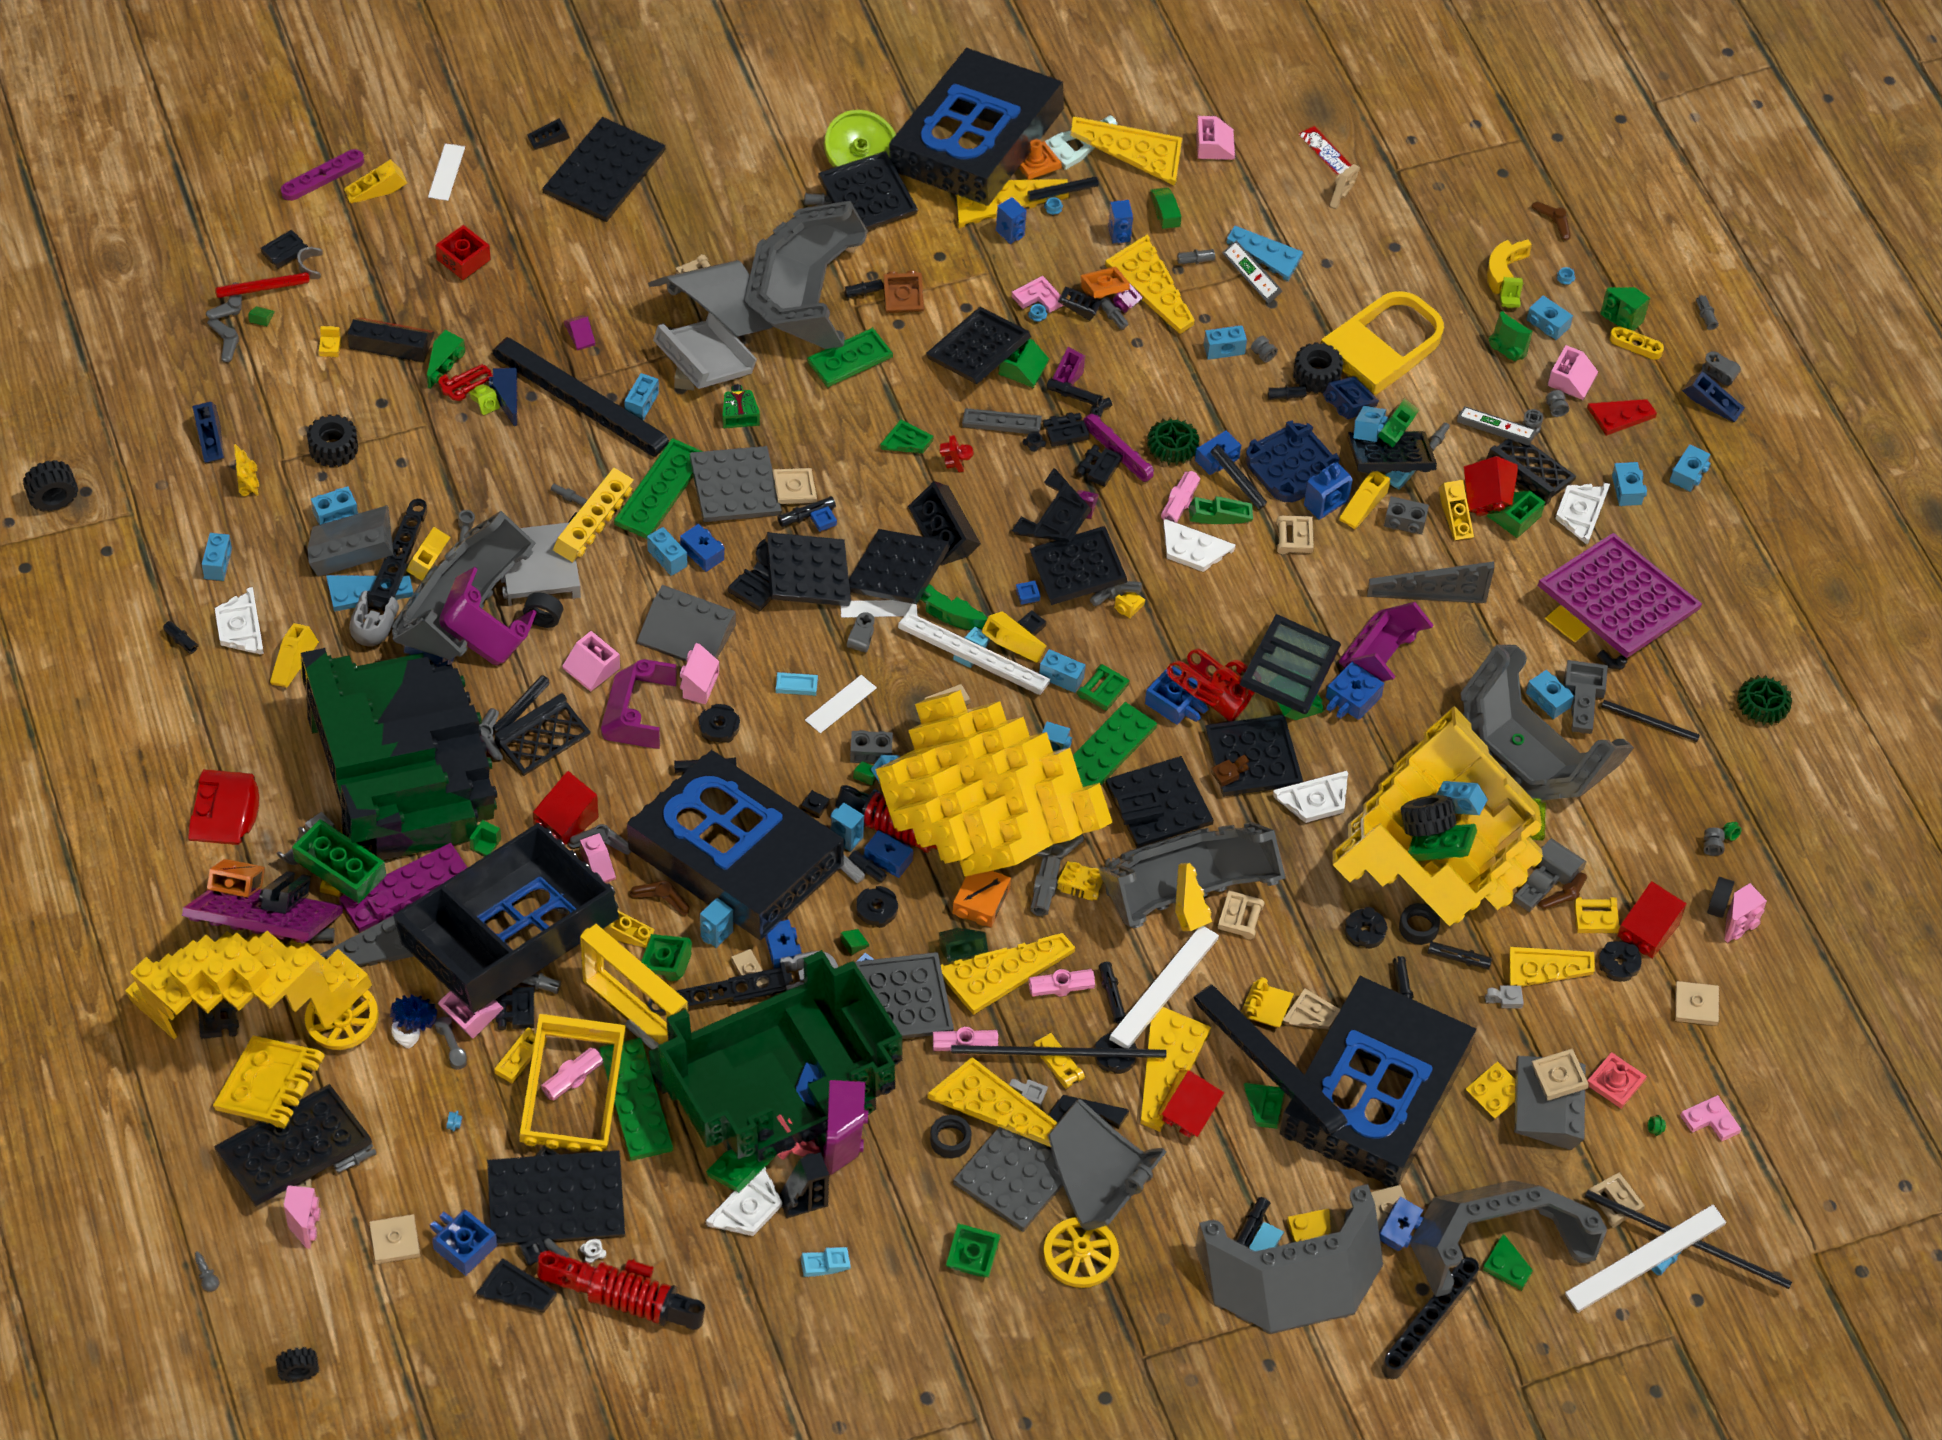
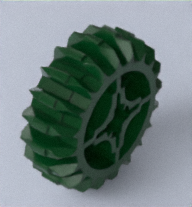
M1170 417L1168 421L1162 419L1161 423L1156 422L1154 426H1151L1147 436V446L1150 454H1154V459L1160 458L1161 463L1166 461L1168 466L1170 463H1175L1177 466L1179 462L1185 464L1186 460L1191 461L1192 456L1196 455V448L1199 447L1200 438L1197 434V429L1193 428L1192 424H1187L1186 420L1181 422L1179 418L1172 420Z
M1759 675L1755 679L1750 677L1739 688L1737 696L1738 709L1742 710V715H1748V720L1753 719L1755 724L1758 722H1762L1763 726L1766 722L1771 726L1774 722L1779 724L1782 719L1787 717L1791 710V691H1787V685H1782L1781 680L1775 681L1774 677L1771 679L1767 678L1766 675L1763 678Z

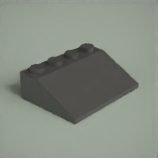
M387 505L312 527L308 544L309 564L318 577L393 555L389 507Z
M662 585L652 602L637 644L687 662L689 651L693 650L695 644L698 643L718 659L736 626V611Z
M1516 1057L1514 1133L1572 1150L1584 1140L1585 1089L1547 1101L1532 1067V1061L1544 1057ZM1579 1063L1585 1075L1586 1065Z

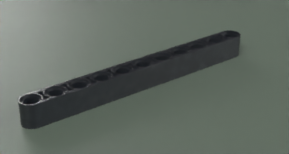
M509 337L504 338L492 350L494 357L509 368H516L517 373L647 454L655 457L668 445L669 439L663 432Z
M1210 984L1193 996L1198 1007L1328 1136H1331L1348 1124L1343 1112L1214 985Z

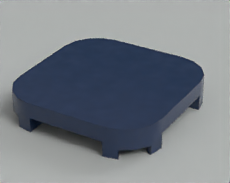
M1293 420L1286 422L1284 428L1259 441L1254 438L1249 443L1246 451V465L1273 497L1283 502H1295L1304 498L1308 480L1312 476L1320 474L1323 469L1332 463L1339 464L1340 459L1337 453L1332 454L1313 433V426L1309 423L1307 425L1293 423Z

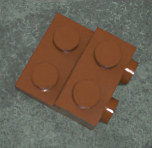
M892 271L883 275L886 313L924 311L922 273L907 271L906 273L898 274V272Z

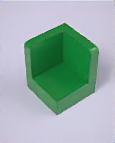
M482 820L469 838L470 850L483 856L493 852L501 841V829Z

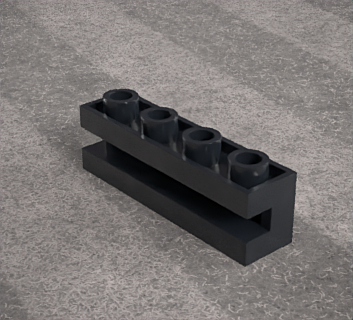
M286 871L261 890L259 895V902H262L261 909L283 914L288 913L308 897L311 876L303 874L294 881L295 873Z

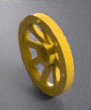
M367 990L361 996L365 999L363 1003L351 1011L352 1004L327 1029H324L322 1024L314 1025V1016L317 1013L310 1001L305 1012V1024L309 1035L317 1044L328 1049L343 1050L359 1045L372 1034L378 1022L379 1009L374 996ZM370 1007L369 1018H356ZM352 1026H364L357 1034L352 1030ZM335 1028L328 1038L319 1033L320 1031ZM346 1031L349 1038L337 1040L341 1032Z
M1077 1217L1058 1223L1049 1232L1044 1244V1261L1049 1272L1060 1282L1077 1288L1093 1287L1107 1280L1114 1272L1119 1258L1118 1242L1111 1230L1103 1226L1093 1230H1086L1084 1236L1080 1237L1074 1229L1082 1228ZM1067 1231L1073 1241L1056 1238ZM1094 1231L1104 1238L1102 1240L1090 1241ZM1052 1246L1069 1249L1055 1258L1052 1256ZM1109 1246L1111 1258L1104 1256L1094 1249ZM1072 1257L1073 1262L1067 1274L1057 1265ZM1091 1257L1106 1265L1098 1274L1095 1272ZM1080 1262H1084L1089 1277H1075Z

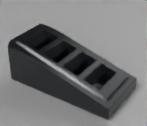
M560 118L527 134L534 150L570 138Z
M1066 286L1058 299L1060 304L1089 321L1095 316L1102 302Z

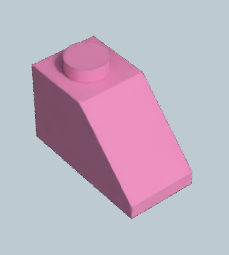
M600 833L580 840L582 858L594 873L597 872L605 883L615 880L616 877L608 850Z

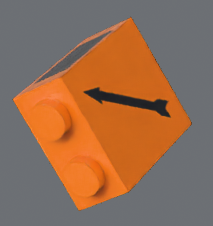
M223 859L210 868L207 889L249 897L262 888L265 867Z
M995 871L966 876L953 902V914L959 918L974 921L978 925L992 928L1010 890L1011 877Z

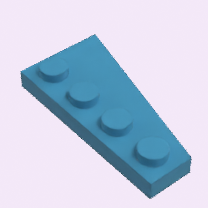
M1237 226L1233 227L1227 237V244L1231 245L1237 240L1257 263H1263L1274 274L1282 275L1283 279L1287 282L1303 257V251Z
M326 575L334 612L355 608L363 591L371 592L377 576ZM403 576L395 596L396 600L409 598L413 595L410 576ZM385 582L381 586L383 588H390L392 584Z

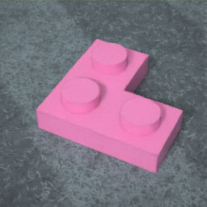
M1043 276L1012 292V298L1022 309L1037 301L1049 313L1064 306L1058 302L1060 294Z
M1718 1095L1682 1111L1680 1115L1692 1133L1711 1125L1721 1141L1731 1138L1741 1131V1128Z

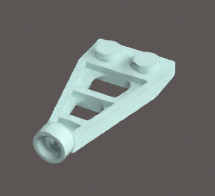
M1112 116L1099 121L1117 125L1116 120ZM1071 130L1057 134L1045 141L1062 162V167L1065 170L1079 163L1095 148L1082 142L1084 144L1083 147L1078 151H1074L1066 143L1069 140L1076 139L1070 136Z

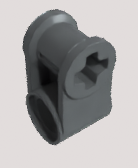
M1713 351L1707 353L1705 357L1706 362L1702 366V371L1706 375L1725 386L1731 385L1741 372L1738 363Z
M863 612L857 616L848 638V648L867 653L874 633L875 619L872 614Z

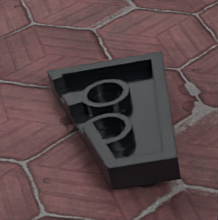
M502 1258L476 1295L477 1297L545 1313L556 1298L557 1293Z

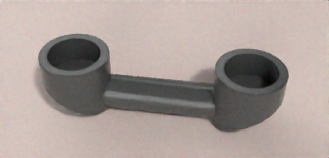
M463 510L459 513L458 525L461 531L459 542L455 544L457 547L465 540L464 535L473 527L475 515L470 510Z
M440 1017L435 1021V1030L446 1038L451 1050L449 1054L450 1065L457 1070L463 1069L467 1065V1056L465 1051L458 1047L454 1038L452 1020L449 1017Z

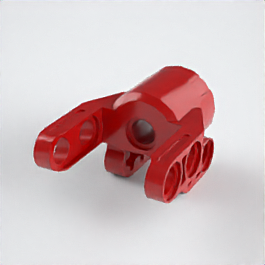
M1196 648L1187 655L1189 666L1184 662L1174 661L1167 667V674L1174 682L1194 697L1204 701L1230 722L1239 717L1255 694V692L1239 685L1242 679L1241 674L1246 672L1248 668L1239 660H1232L1224 667L1205 651ZM1193 653H1196L1200 656V663H1195L1193 661ZM1174 665L1181 668L1182 673L1180 676L1173 672ZM1209 665L1216 668L1213 675L1208 672ZM1233 666H1236V667H1237V668H1236V671H1237L1236 673L1233 671V668H1232ZM1255 672L1252 678L1261 682L1260 676ZM1190 677L1197 680L1198 685L1196 688L1190 686Z

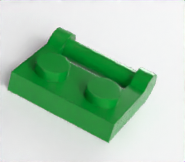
M1100 664L1096 668V673L1085 686L1078 689L1077 695L1079 698L1087 699L1107 711L1129 686L1130 680L1109 667ZM1102 677H1107L1093 693L1091 690Z

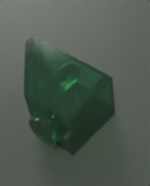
M958 927L938 933L941 952L948 962L988 952L986 933L983 931Z

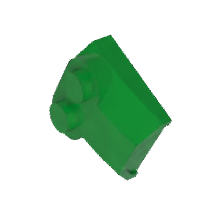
M1501 311L1494 333L1489 336L1490 346L1510 360H1523L1528 354L1533 331Z
M651 934L641 962L652 972L665 976L669 981L679 980L684 975L692 955V942L690 938Z
M958 1223L946 1267L978 1277L989 1278L995 1255L999 1248L1001 1235Z

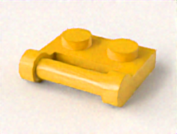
M1578 897L1574 900L1577 933L1619 932L1617 897H1610L1609 899H1582ZM1582 907L1609 908V911H1582Z

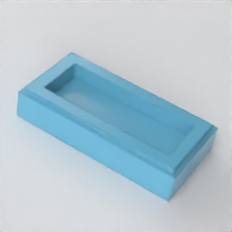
M777 672L776 693L816 696L818 675Z

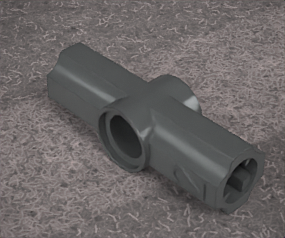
M1055 855L1043 856L1039 875L1037 874L1034 897L1031 904V912L1036 916L1043 917L1048 915L1052 896H1055L1058 882L1057 875L1061 861Z

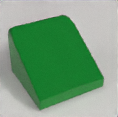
M256 306L248 313L249 322L267 327L275 312Z
M862 761L855 768L853 778L873 785L876 780L875 775L871 771L873 765Z
M859 929L841 932L840 940L851 955L870 946Z

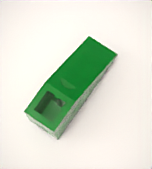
M446 329L433 343L427 372L429 389L435 383L437 384L439 378L447 371H450L454 363L465 354L464 339Z

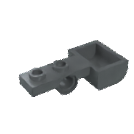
M1567 660L1564 687L1568 688L1574 695L1572 732L1592 734L1595 698L1604 699L1608 665Z
M1552 838L1541 848L1543 857L1537 865L1540 869L1533 871L1527 883L1513 898L1515 903L1529 912L1558 881L1564 885L1571 883L1586 865V860Z

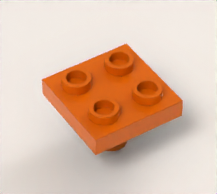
M1035 139L1030 142L1031 152L1019 166L1027 179L1030 180L1061 169L1062 162L1045 141L1041 142Z

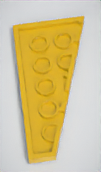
M1073 116L1070 136L1175 186L1182 143L1181 137Z
M1008 180L989 206L956 195L959 228L965 227V224L974 222V224L980 223L982 219L989 217L992 219L997 218V206L1011 197L1023 208L1029 207L1031 209L1036 207V204L1046 203L1052 197L1029 201L1027 192L1067 183L1068 180ZM1069 193L1053 197L1063 200L1068 198Z
M1148 234L1105 260V266L1107 268L1117 267L1128 282L1143 297L1142 300L1179 334L1194 326L1195 320L1187 305L1183 303L1178 289L1176 290L1173 284L1174 281L1163 261L1159 259L1157 250L1152 246Z
M1063 933L1038 939L1034 943L1018 944L1017 947L1007 949V947L975 955L974 958L962 961V959L956 960L953 964L945 966L941 964L943 980L974 1015L1029 981V977L1039 975L1074 953L1075 946Z
M1162 1007L1152 1019L1148 1049L1166 1050V1058H1147L1140 1124L1161 1132L1165 1123L1161 1121L1162 1116L1157 1113L1179 1070H1192L1211 1032V1026L1165 1007Z

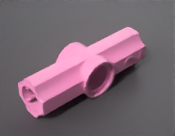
M1185 472L1177 487H1173L1168 503L1161 514L1163 520L1167 519L1177 523L1184 509L1189 508L1193 493L1200 482V477L1195 472Z
M1060 969L1051 975L1029 977V989L1032 997L1048 994L1066 996L1070 991L1095 988L1092 969L1074 972Z
M962 1027L958 1031L933 1032V1051H951V1045L998 1046L997 1030L973 1031L969 1027Z
M590 1047L574 1061L567 1060L560 1066L558 1073L541 1085L545 1096L549 1100L554 1101L571 1087H579L585 1081L586 1076L603 1063L602 1057L595 1048Z

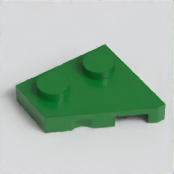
M900 419L883 440L880 449L923 454L933 442L934 436Z
M1244 1083V1091L1256 1126L1278 1129L1285 1093L1275 1086Z
M1504 1234L1483 1267V1271L1521 1291L1533 1272L1532 1268Z

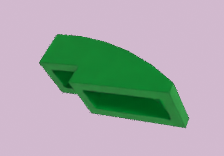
M1170 188L1150 189L1157 219L1160 220L1162 229L1181 227L1182 216Z
M1216 496L1214 500L1194 497L1189 504L1190 522L1203 524L1252 522V504Z

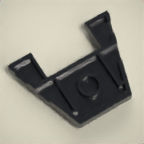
M1053 468L1044 483L1046 486L1058 491V494L1038 524L1021 516L1012 529L1015 535L1070 542L1092 510L1062 475Z
M1062 1095L1048 1116L1058 1123L1075 1101L1080 1099L1104 1121L1119 1129L1129 1115V1110Z

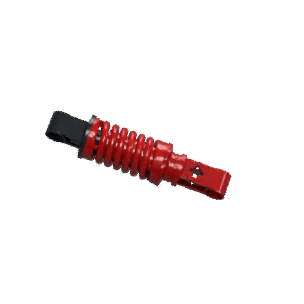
M842 785L840 787L835 807L839 808L845 803L863 814L864 827L874 828L875 831L879 830L884 834L887 833L899 841L903 840L906 844L910 843L913 847L917 846L926 853H929L932 849L938 850L936 844L921 848V845L917 844L913 828L899 832L897 828H894L885 797L879 790L874 789L868 795L851 786Z
M544 1251L538 1256L537 1276L539 1279L558 1284L564 1288L573 1289L577 1293H587L588 1302L605 1305L609 1308L613 1307L615 1310H621L624 1313L629 1312L630 1315H637L639 1318L645 1317L646 1320L657 1323L662 1327L668 1321L693 1330L699 1329L703 1325L705 1304L700 1300L677 1294L678 1287L665 1283L660 1285L659 1281L655 1280L652 1282L650 1278L644 1280L643 1276L638 1275L636 1277L635 1273L628 1274L626 1270H622L619 1273L617 1267L613 1268V1266L603 1261L598 1267H594L588 1262L583 1263L552 1251Z

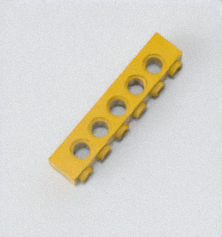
M613 468L557 538L553 551L572 563L577 557L581 558L587 549V544L591 546L596 538L595 534H600L604 529L605 521L609 522L615 513L614 510L620 509L624 502L623 498L630 496L633 491L631 485L634 479Z

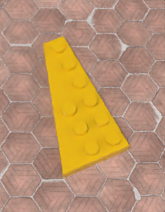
M973 1057L928 1092L927 1099L1051 1147L1048 1134L1056 1126L1057 1122Z

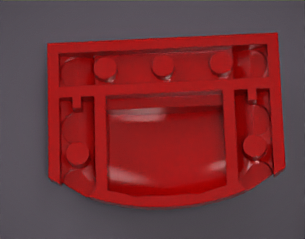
M203 769L199 778L193 814L190 819L189 841L239 845L242 842L240 838L244 834L250 833L259 811V789L252 773Z

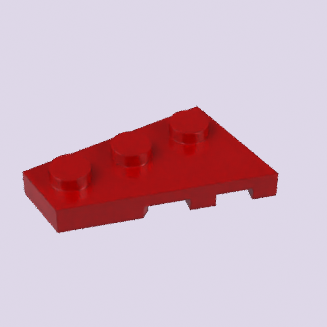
M1648 399L1588 403L1587 406L1588 411L1606 436L1654 419L1657 416L1656 410Z

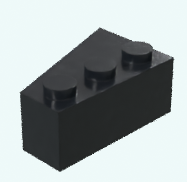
M821 1152L817 1154L810 1153L800 1158L779 1194L786 1219L828 1207L829 1173Z

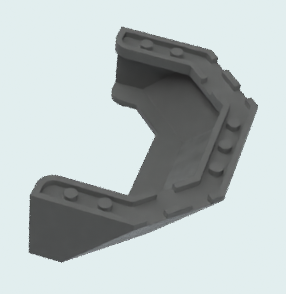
M851 201L798 209L793 213L794 217L787 223L782 222L773 230L774 234L765 240L763 238L759 241L744 300L746 304L775 328L825 349L843 347L845 341L843 332L836 331L829 319L830 311L826 304L819 303L827 265L847 248L862 245L866 240L868 232Z
M502 511L469 530L464 535L465 540L458 547L454 545L444 555L446 559L438 567L434 565L399 613L392 624V628H394L392 630L393 640L396 643L449 660L456 656H462L467 650V641L464 639L459 641L445 631L439 622L455 578L473 567L478 569L472 586L480 592L481 602L479 607L483 608L484 605L482 603L493 594L492 588L517 562L522 559L527 560L532 555V548L536 543Z
M1495 645L1461 692V700L1464 703L1463 716L1471 723L1474 733L1488 746L1489 754L1534 801L1581 797L1620 766L1634 747L1625 739H1616L1613 742L1598 740L1588 752L1580 753L1522 702L1519 672L1527 661L1525 652L1517 645ZM1514 734L1523 735L1524 743L1522 745L1513 744L1512 737ZM1520 737L1514 738L1517 742L1522 741Z
M1254 822L1245 823L1243 828H1235L1234 825L1218 827L1219 831H1209V828H1203L1121 854V860L1115 858L1108 863L1109 868L1102 867L1099 869V873L1123 924L1131 928H1138L1144 925L1143 922L1147 920L1146 915L1156 908L1157 910L1166 909L1169 907V904L1176 902L1178 865L1181 863H1191L1195 868L1198 885L1204 891L1203 897L1208 895L1207 892L1214 890L1215 892L1224 891L1227 889V886L1233 884L1260 881L1267 883L1268 886L1280 883L1279 880L1286 877L1275 831Z
M1511 1180L1434 1197L1421 1224L1411 1239L1410 1245L1435 1297L1450 1293L1453 1288L1454 1279L1449 1271V1267L1457 1266L1462 1261L1463 1255L1458 1242L1469 1223L1537 1209L1540 1211L1539 1214L1554 1221L1570 1255L1575 1261L1580 1263L1596 1261L1607 1228L1597 1211L1542 1186Z
M1369 1185L1357 1186L1351 1190L1349 1198L1353 1208L1346 1211L1344 1217L1345 1224L1340 1232L1259 1251H1253L1228 1238L1224 1226L1217 1220L1200 1222L1195 1249L1214 1305L1233 1312L1236 1317L1249 1324L1252 1322L1269 1334L1355 1315L1374 1279L1383 1267L1376 1207Z

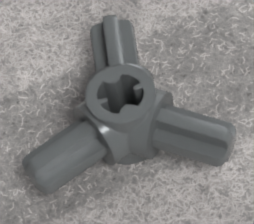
M1128 581L1127 583L1098 591L1090 598V602L1096 607L1105 599H1115L1118 594L1122 596L1124 592L1140 593L1142 591V583Z

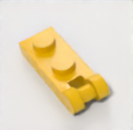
M527 1028L495 1067L494 1073L513 1084L532 1060L536 1037L533 1029Z
M1052 1033L1033 1043V1047H1062ZM1040 1055L1065 1089L1071 1087L1073 1082H1080L1085 1079L1083 1071L1076 1066L1070 1056Z

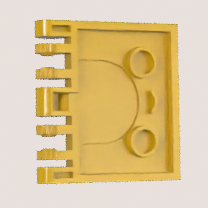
M252 1035L213 1107L217 1111L285 1128L293 1111L286 1106H282V1103L284 1102L293 1107L299 1104L300 1101L298 1099L303 1097L309 1086L307 1082H311L313 1078L312 1074L301 1070L302 1067L310 1071H317L318 1064H321L325 1055L316 1049Z

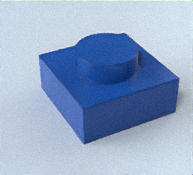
M829 506L811 512V519L819 532L837 525V519Z
M1035 581L1016 584V592L1021 605L1040 601V593Z

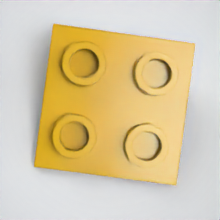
M234 444L239 493L242 496H248L249 493L253 492L258 496L257 465L247 457L244 450H241Z
M1562 605L1545 617L1546 621L1574 643L1590 630L1588 626Z
M1067 861L1058 879L1057 889L1061 890L1060 892L1070 895L1073 889V896H1075L1077 889H1080L1079 898H1081L1084 890V899L1090 901L1098 900L1103 879L1098 868H1090L1077 862Z
M1260 977V979L1253 983L1241 1013L1247 1019L1280 1028L1294 993L1268 986V980Z
M1497 1061L1469 1085L1466 1090L1496 1119L1515 1103L1516 1079Z

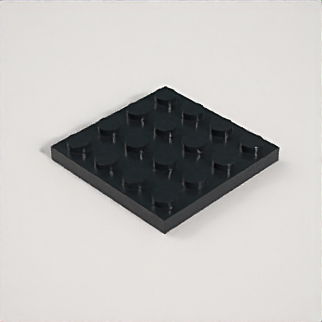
M886 151L818 173V178L832 204L851 201L867 230L915 215L918 212L917 206Z
M980 306L926 352L929 360L978 384L1030 339L1031 334L1028 330Z
M1405 431L1394 447L1384 442L1380 437L1377 442L1355 439L1354 432H1348V442L1358 471L1363 473H1371L1372 471H1381L1383 473L1401 471L1408 473L1411 471L1430 472L1437 469V462L1425 431Z
M1105 526L1076 534L1070 542L1056 540L1029 548L1051 605L1128 582Z
M878 529L849 578L850 592L917 605L948 552L950 544L944 540Z
M767 532L765 538L772 600L850 606L851 596L844 539Z
M1283 714L1205 725L1204 730L1214 766L1230 760L1233 764L1243 755L1249 760V763H1247L1249 770L1240 772L1238 780L1223 787L1220 786L1223 797L1280 789L1303 783L1286 718Z
M1182 756L1110 777L1105 781L1115 804L1116 796L1156 788L1162 804L1161 807L1164 810V817L1126 825L1137 848L1213 825L1214 819Z

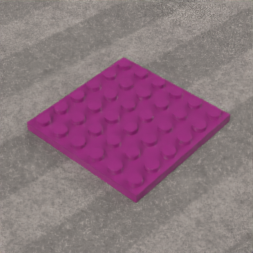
M1614 533L1540 579L1537 585L1626 658L1700 610L1702 606L1701 602Z
M262 889L257 890L249 897L208 890L183 907L182 916L189 917L190 921L195 922L202 920L210 921L209 924L214 926L230 925V928L234 930L249 929L254 934H264L266 931H269L275 938L283 939L289 937L293 938L295 942L305 943L338 918L343 912V906L305 898L288 913L283 914L261 909L262 902H259V895Z

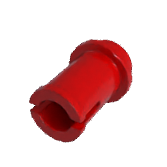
M633 1258V1260L628 1259L625 1270L628 1274L635 1273L636 1276L641 1275L645 1279H651L654 1266L637 1262Z

